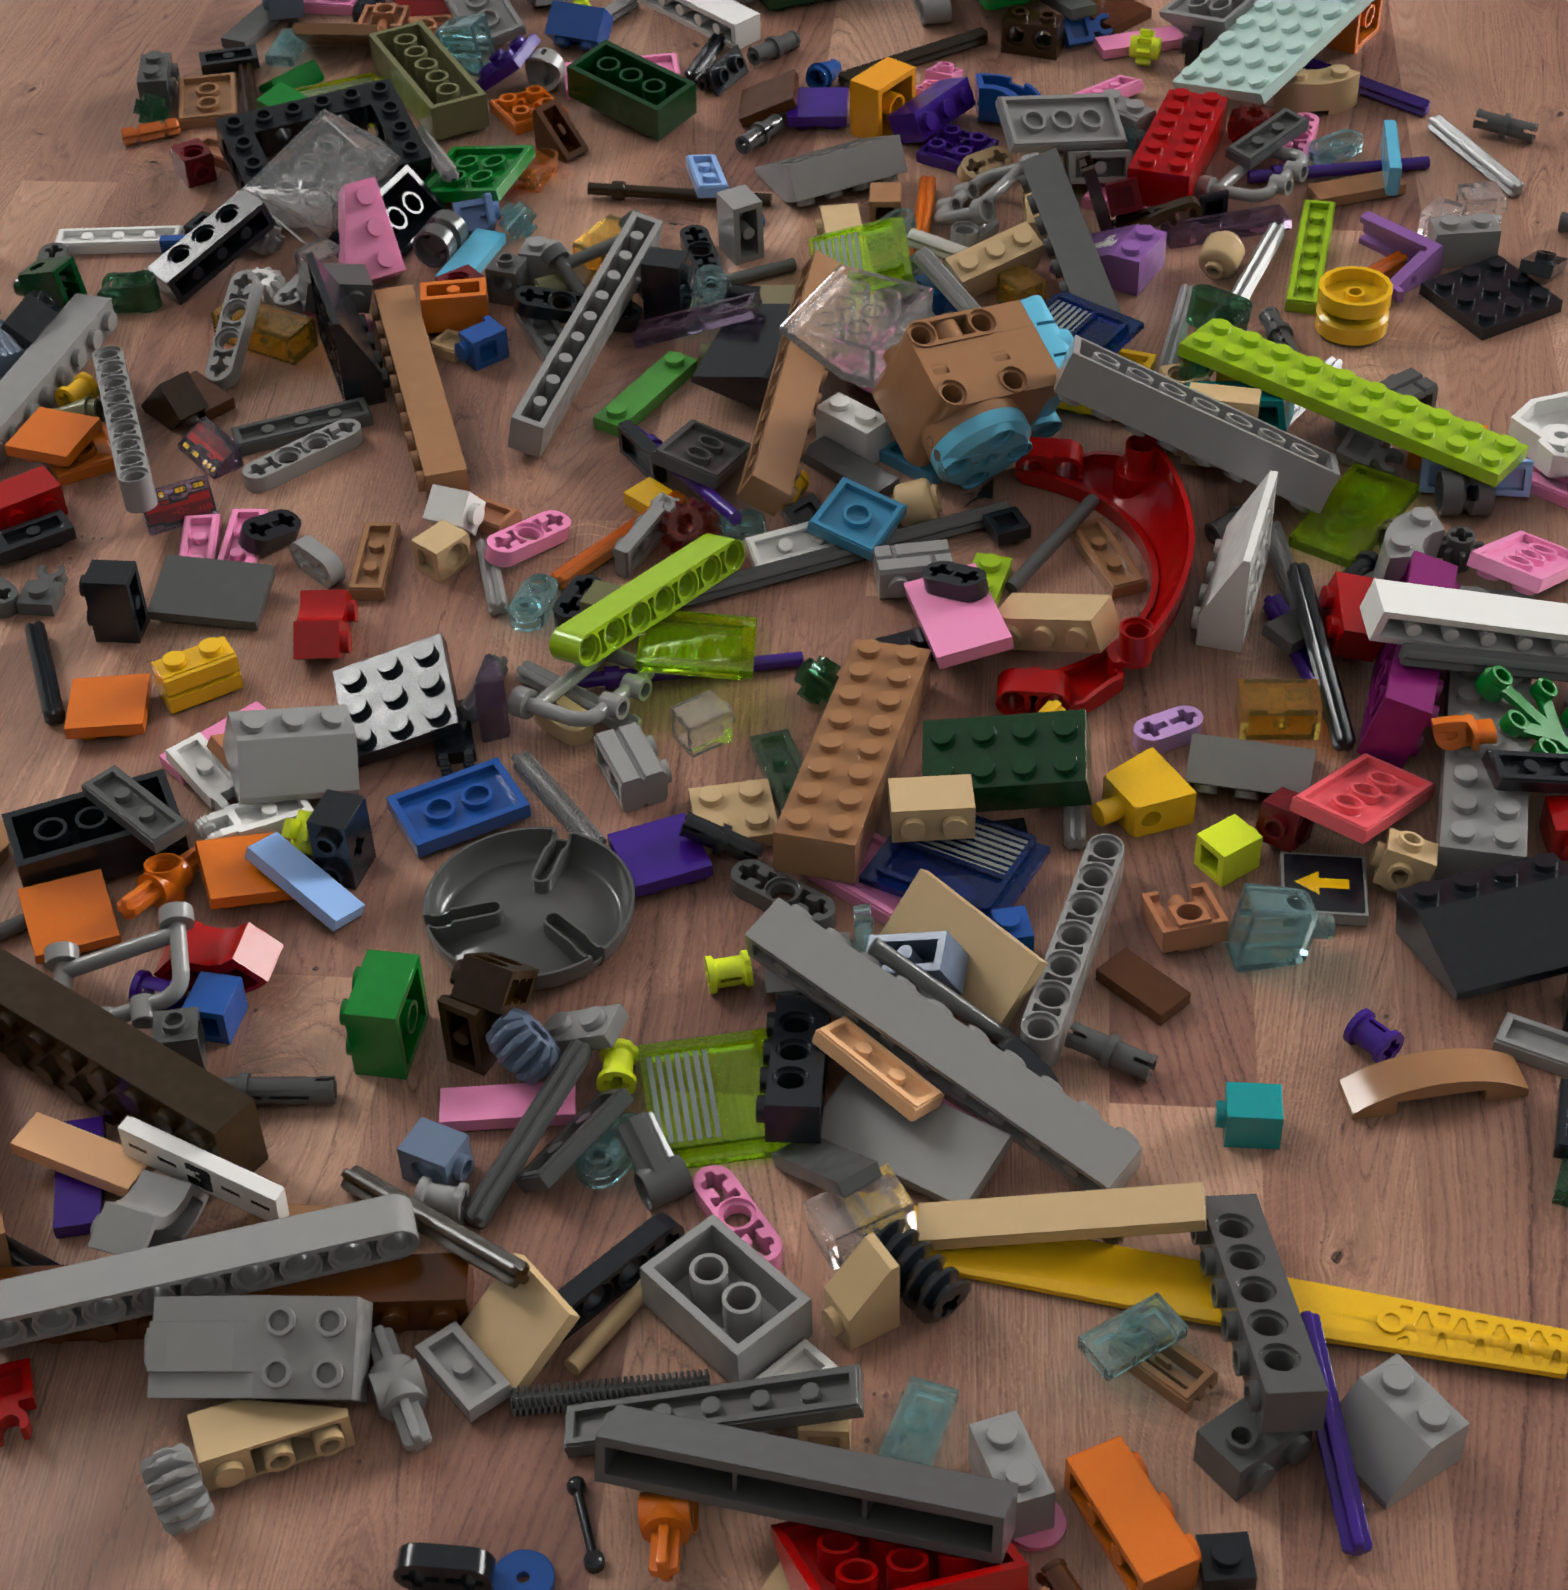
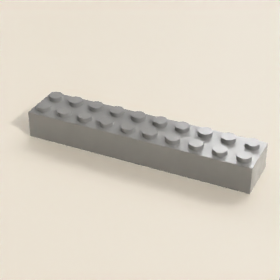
M1460 586V590L1534 599V595L1521 594L1515 590L1507 591L1479 586ZM1446 671L1443 716H1465V713L1472 714L1475 720L1492 718L1497 731V743L1480 744L1478 751H1472L1470 746L1453 751L1441 748L1436 843L1439 846L1433 881L1451 877L1460 872H1472L1493 867L1498 863H1510L1527 858L1529 792L1495 790L1481 759L1487 749L1530 752V738L1522 736L1514 738L1507 735L1501 729L1500 719L1509 710L1515 708L1504 698L1497 703L1483 698L1475 687V680L1480 675L1476 673ZM1512 677L1513 682L1511 686L1531 704L1529 688L1531 687L1532 679Z

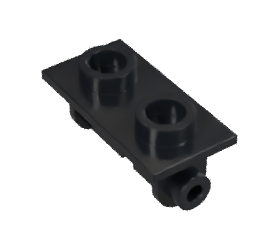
M737 44L706 69L707 73H703L698 77L697 85L699 89L703 91L714 90L716 97H718L749 71L739 45Z

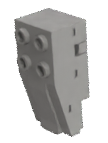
M155 1296L153 1321H150L149 1328H147L143 1360L144 1365H147L146 1372H149L147 1398L161 1400L232 1401L241 1399L266 1402L368 1403L373 1303L358 1296Z

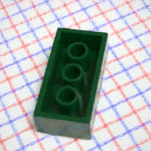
M606 39L567 66L569 97L658 141L697 113L695 82Z
M1086 709L923 721L922 776L971 774L976 812L1092 805L1091 732Z

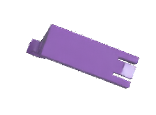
M1367 211L1360 217V222L1364 224L1363 232L1365 234L1359 238V244L1385 256L1395 251H1400L1408 257V260H1406L1407 264L1390 279L1393 284L1392 299L1397 303L1403 302L1404 293L1416 288L1421 282L1434 278L1441 272L1442 244L1370 211Z

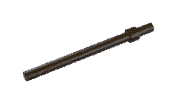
M612 181V184L588 182L587 187L588 195L611 196L613 200H625L626 197L717 203L716 198H698L695 189L626 185V181ZM754 193L762 201V206H771L772 194Z

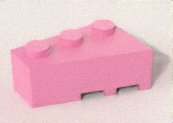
M376 177L345 184L338 192L340 247L338 263L365 264L373 284L399 277L406 271Z

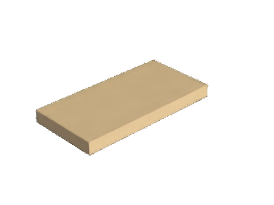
M920 868L880 934L948 931L970 955L963 994L960 996L1008 1028L1048 963L931 872Z

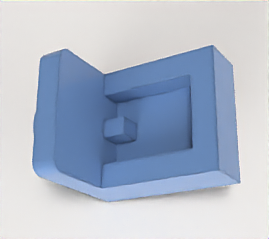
M484 193L483 198L452 203L453 212L461 216L467 224L468 235H471L476 228L495 231L496 220H501L498 201H492L491 193Z

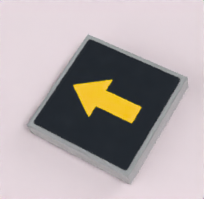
M1280 852L1281 921L1367 926L1369 911L1365 856Z

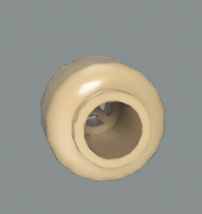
M1217 231L1211 233L1206 238L1197 259L1199 267L1212 279L1231 278L1237 272L1244 258L1245 248L1240 238L1233 232Z
M926 478L899 483L894 487V498L891 499L907 505L906 515L900 522L903 527L937 519L938 512L943 511L942 499L937 484L931 485L930 481Z

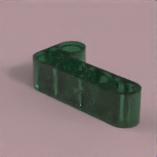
M1199 284L1195 285L1192 289L1185 320L1189 325L1195 327L1196 330L1212 318L1227 320L1233 326L1247 331L1253 303L1243 296L1215 286ZM1183 357L1181 358L1178 371L1179 376L1185 380L1202 378L1207 375L1210 378L1215 372Z

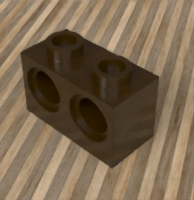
M1021 6L1010 7L1002 19L1001 52L1057 60L1064 48L1065 15H1059L1049 10L1039 12L1028 10L1026 7ZM1015 26L1021 28L1023 32L1019 31ZM1043 30L1050 33L1051 36L1046 35Z
M493 952L464 954L463 959H459L456 962L451 973L450 983L454 986L450 997L499 1015L506 1014L512 1008L526 1011L540 969Z

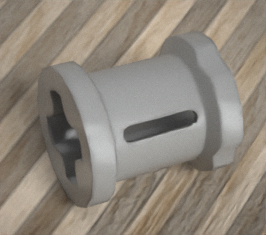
M422 1176L416 1186L414 1198L462 1225L465 1222L463 1210L471 1199V1190L469 1183L460 1182L458 1186L433 1183L431 1177Z

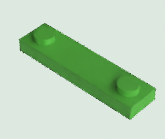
M668 351L593 417L594 429L619 437L618 423L629 419L637 426L693 376L697 369L698 359L683 355L680 352Z

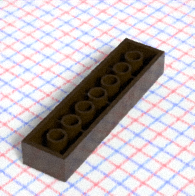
M0 947V1051L15 1066L19 1068L25 1066L36 1073L44 1084L50 1087L55 1085L65 1091L76 1104L80 1106L86 1104L100 1116H103L104 1120L110 1125H120L127 1116H132L253 1173L269 1159L254 1098Z

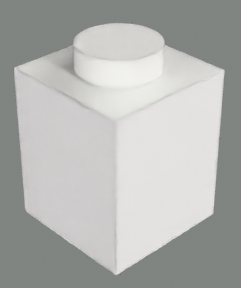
M433 484L422 518L433 525L444 519L456 527L462 528L469 535L476 536L478 527L484 519L486 502L469 491Z

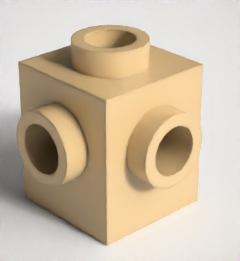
M1390 828L1384 842L1377 840L1370 855L1369 864L1375 866L1373 883L1381 885L1389 892L1397 893V889L1414 886L1423 881H1430L1437 866L1439 844L1425 840L1412 831H1399Z

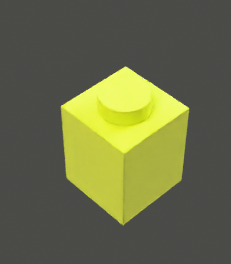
M1233 814L1197 833L1194 865L1220 887H1223L1260 866L1263 836L1253 826L1248 825L1238 815Z

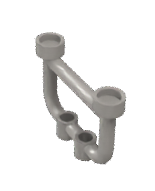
M1282 147L1270 155L1269 158L1287 160L1283 167V172L1279 175L1272 174L1268 185L1261 189L1253 190L1233 186L1250 171L1239 164L1220 181L1214 176L1201 175L1195 187L1196 198L1198 195L1226 189L1229 191V199L1245 202H1262L1276 194L1288 196L1292 192L1293 181L1304 182L1307 178V155L1300 150Z
M1039 153L1025 154L1020 158L1019 163L990 169L969 182L956 184L953 188V196L937 201L936 223L949 225L959 221L973 220L974 223L980 225L992 222L996 215L994 202L1019 180V176L1024 175L1020 162ZM999 180L984 195L978 198L979 190L982 187ZM971 201L969 207L963 208L965 202Z
M617 649L590 667L577 664L539 695L534 689L522 685L515 687L508 698V712L512 716L525 720L530 719L533 715H538L573 727L592 726L607 717L623 720L630 708V698L643 702L649 698L652 692L651 680L655 675V667L651 666L649 659L647 666H642L644 657L641 655ZM606 661L639 671L636 674H625L621 680L620 687L612 693L604 691L599 696L597 705L588 711L578 712L553 704Z
M181 901L166 903L158 910L160 930L80 957L79 946L73 942L59 941L51 943L44 949L45 968L54 972L56 981L73 990L72 978L170 945L172 981L164 991L154 995L150 993L136 994L130 998V1003L116 1008L110 1006L101 1007L125 1022L131 1021L132 1026L135 1028H152L153 1012L167 1009L176 1004L184 996L189 986L190 965L187 931L191 930L195 925L193 906Z

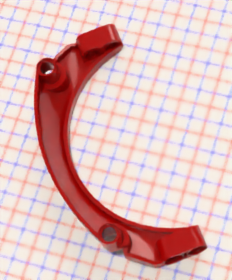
M1147 434L1144 437L1136 435L1128 437L1125 444V454L1102 450L1084 454L1082 445L1076 440L1030 437L1029 440L1033 445L1032 450L1029 454L1022 456L1015 462V474L1026 485L1055 492L1080 503L1088 494L1096 495L1100 500V504L1094 510L1116 524L1139 549L1150 575L1151 592L1140 616L1124 619L1119 626L1118 638L1105 647L1101 653H1095L1083 660L1053 670L1040 669V666L1003 670L997 677L995 701L996 708L1003 715L1037 713L1048 701L1055 700L1061 702L1062 707L1066 710L1086 709V713L1091 712L1123 690L1124 669H1142L1151 663L1153 652L1159 646L1176 618L1185 597L1191 575L1195 542L1194 521L1190 502L1180 476L1167 454L1157 443L1158 440Z

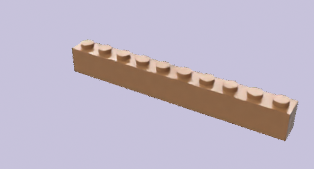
M818 250L814 251L799 273L736 495L738 499L773 517L783 505L786 507L790 505L796 495L797 487L793 485L802 472L804 464L800 462V459L805 454L810 443L806 436L811 431L816 420V416L812 415V413L817 408L822 394L818 391L828 375V371L824 368L834 352L830 345L834 342L840 327L836 326V323L840 320L845 310V305L842 302L851 287V284L847 283L851 269Z
M413 284L374 290L376 303L370 304L372 320L375 323L378 341H380L381 353L385 360L392 394L395 397L402 431L405 433L407 450L410 452L419 492L425 491L427 499L433 484L470 491L466 463Z

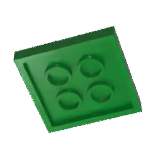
M533 145L452 147L447 156L456 166V170L459 173L458 179H452L450 183H447L434 168L423 182L442 203L483 198L484 193H491L492 201L499 202L523 171L526 170L536 154Z

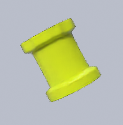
M747 949L741 950L739 955L713 959L711 955L704 956L705 973L710 994L717 993L719 988L743 984L746 988L754 986L751 960Z
M617 1038L612 1048L599 1049V1058L603 1062V1067L596 1078V1086L599 1092L626 1088L630 1094H633L637 1086L636 1076L633 1074V1066L639 1060V1048L630 1040Z

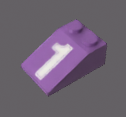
M1134 224L1091 233L1112 290L1138 296L1165 264L1166 231L1155 229L1151 225ZM1051 264L1049 267V272L1055 274Z

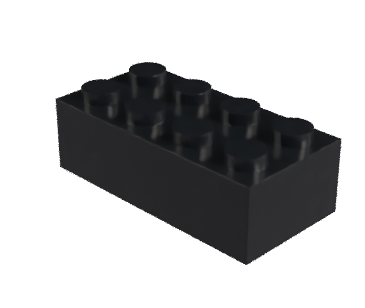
M164 769L132 777L142 787L181 816ZM83 792L1 814L23 888L101 869L104 880L144 869V862L149 857L156 855L140 840L87 799ZM187 837L181 838L157 854L173 853L180 856L189 849Z

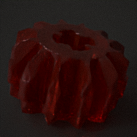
M1253 103L1250 106L1240 105L1239 108L1233 109L1227 123L1228 138L1232 140V144L1276 114L1274 109L1265 108L1263 104L1257 106Z
M691 497L688 498L685 506L680 501H675L676 510L673 513L671 511H664L665 517L669 520L659 524L660 530L665 534L661 538L662 543L667 548L670 547L672 554L704 534H723L722 528L717 524L721 520L719 514L716 511H712V506L708 502L702 500L698 503L695 498ZM693 526L694 529L689 532L688 529Z

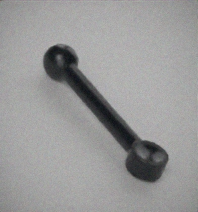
M573 1476L568 1480L566 1489L570 1495L574 1496L587 1552L584 1556V1567L587 1572L597 1574L604 1569L605 1560L603 1553L596 1549L584 1498L587 1484L582 1477Z

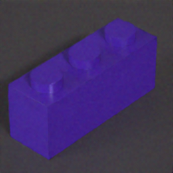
M968 77L939 80L889 114L887 117L893 135H900L902 144L924 142L974 107L976 102Z

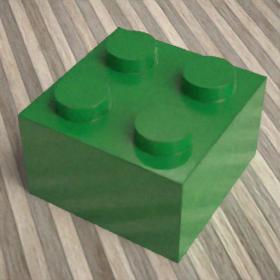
M368 949L361 967L357 966L355 968L349 999H343L339 1013L340 1024L345 1025L347 1032L346 1053L352 1056L355 1074L407 1080L430 1015L419 954Z

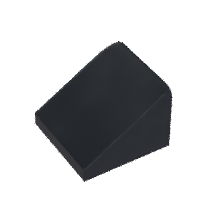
M1226 189L1198 195L1197 199L1203 210L1201 218L1195 215L1194 208L1190 209L1189 215L1197 225L1227 219L1229 191Z

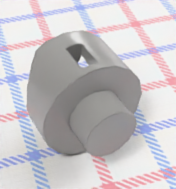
M547 47L535 50L525 62L529 85L542 86L547 92L552 91L566 75V66L562 57L556 51Z

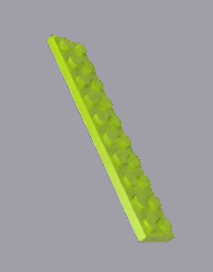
M1212 318L1179 343L1177 355L1252 387L1262 389L1264 392L1490 486L1496 487L1526 459L1529 446L1518 442L1517 439L1510 435L1495 433L1484 428L1478 422L1466 421L1452 415L1446 409L1434 408L1419 402L1414 396L1402 395L1387 389L1382 383L1370 382L1355 376L1350 370L1338 369L1328 365L1318 357L1301 354L1294 351L1289 345L1274 343L1262 338L1257 332L1245 331L1235 327L1227 320Z

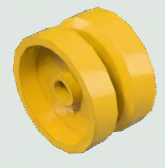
M1345 266L1327 271L1319 281L1318 303L1314 327L1318 334L1328 341L1349 346L1368 345L1381 340L1387 333L1389 308L1393 292L1392 282L1381 272L1367 267Z

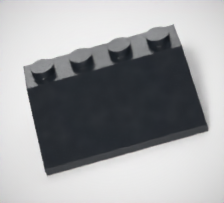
M312 252L305 253L320 340L343 401L364 397L368 406L386 402L384 388L390 387L386 368L382 366L379 350H375L373 335L371 331L368 332L365 315L358 314L353 300Z
M735 304L694 372L690 382L761 411L791 304Z
M1554 852L1539 853L1531 858L1510 863L1502 862L1493 867L1472 872H1460L1451 877L1431 882L1423 881L1414 886L1397 889L1396 934L1456 1001L1568 973V866Z

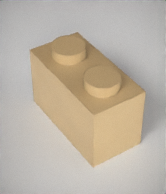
M971 774L888 778V812L892 843L975 838L976 807Z

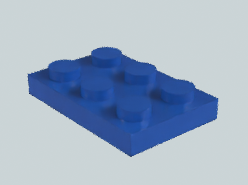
M498 757L386 797L388 810L418 858L531 817L529 802Z

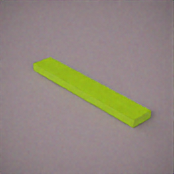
M1304 200L1284 311L1316 313L1319 281L1325 273L1336 203Z

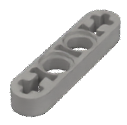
M251 270L237 272L229 282L205 368L207 378L223 390L233 387L240 377L263 294V284ZM245 310V314L241 319L232 321V316L236 311ZM238 338L234 347L227 350L224 349V345L229 339Z
M350 418L335 421L249 462L242 469L246 489L254 493L269 491L358 448L363 443L361 424L359 421Z

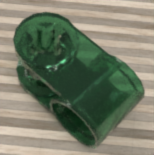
M150 270L108 273L101 282L102 289L96 295L111 298L113 305L117 299L115 306H113L116 314L150 313L158 310L163 305L156 275Z

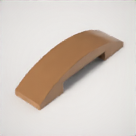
M1443 1048L1394 1057L1358 1070L1340 1079L1338 1085L1352 1120L1396 1114L1398 1102L1474 1091H1480L1484 1102L1528 1096L1529 1094L1528 1085L1514 1056L1480 1048Z

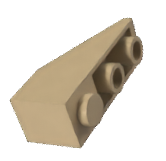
M235 1399L187 1414L198 1463L208 1492L219 1488L233 1487L244 1480L269 1472L284 1471L292 1465L320 1456H331L337 1454L342 1449L356 1445L347 1408Z

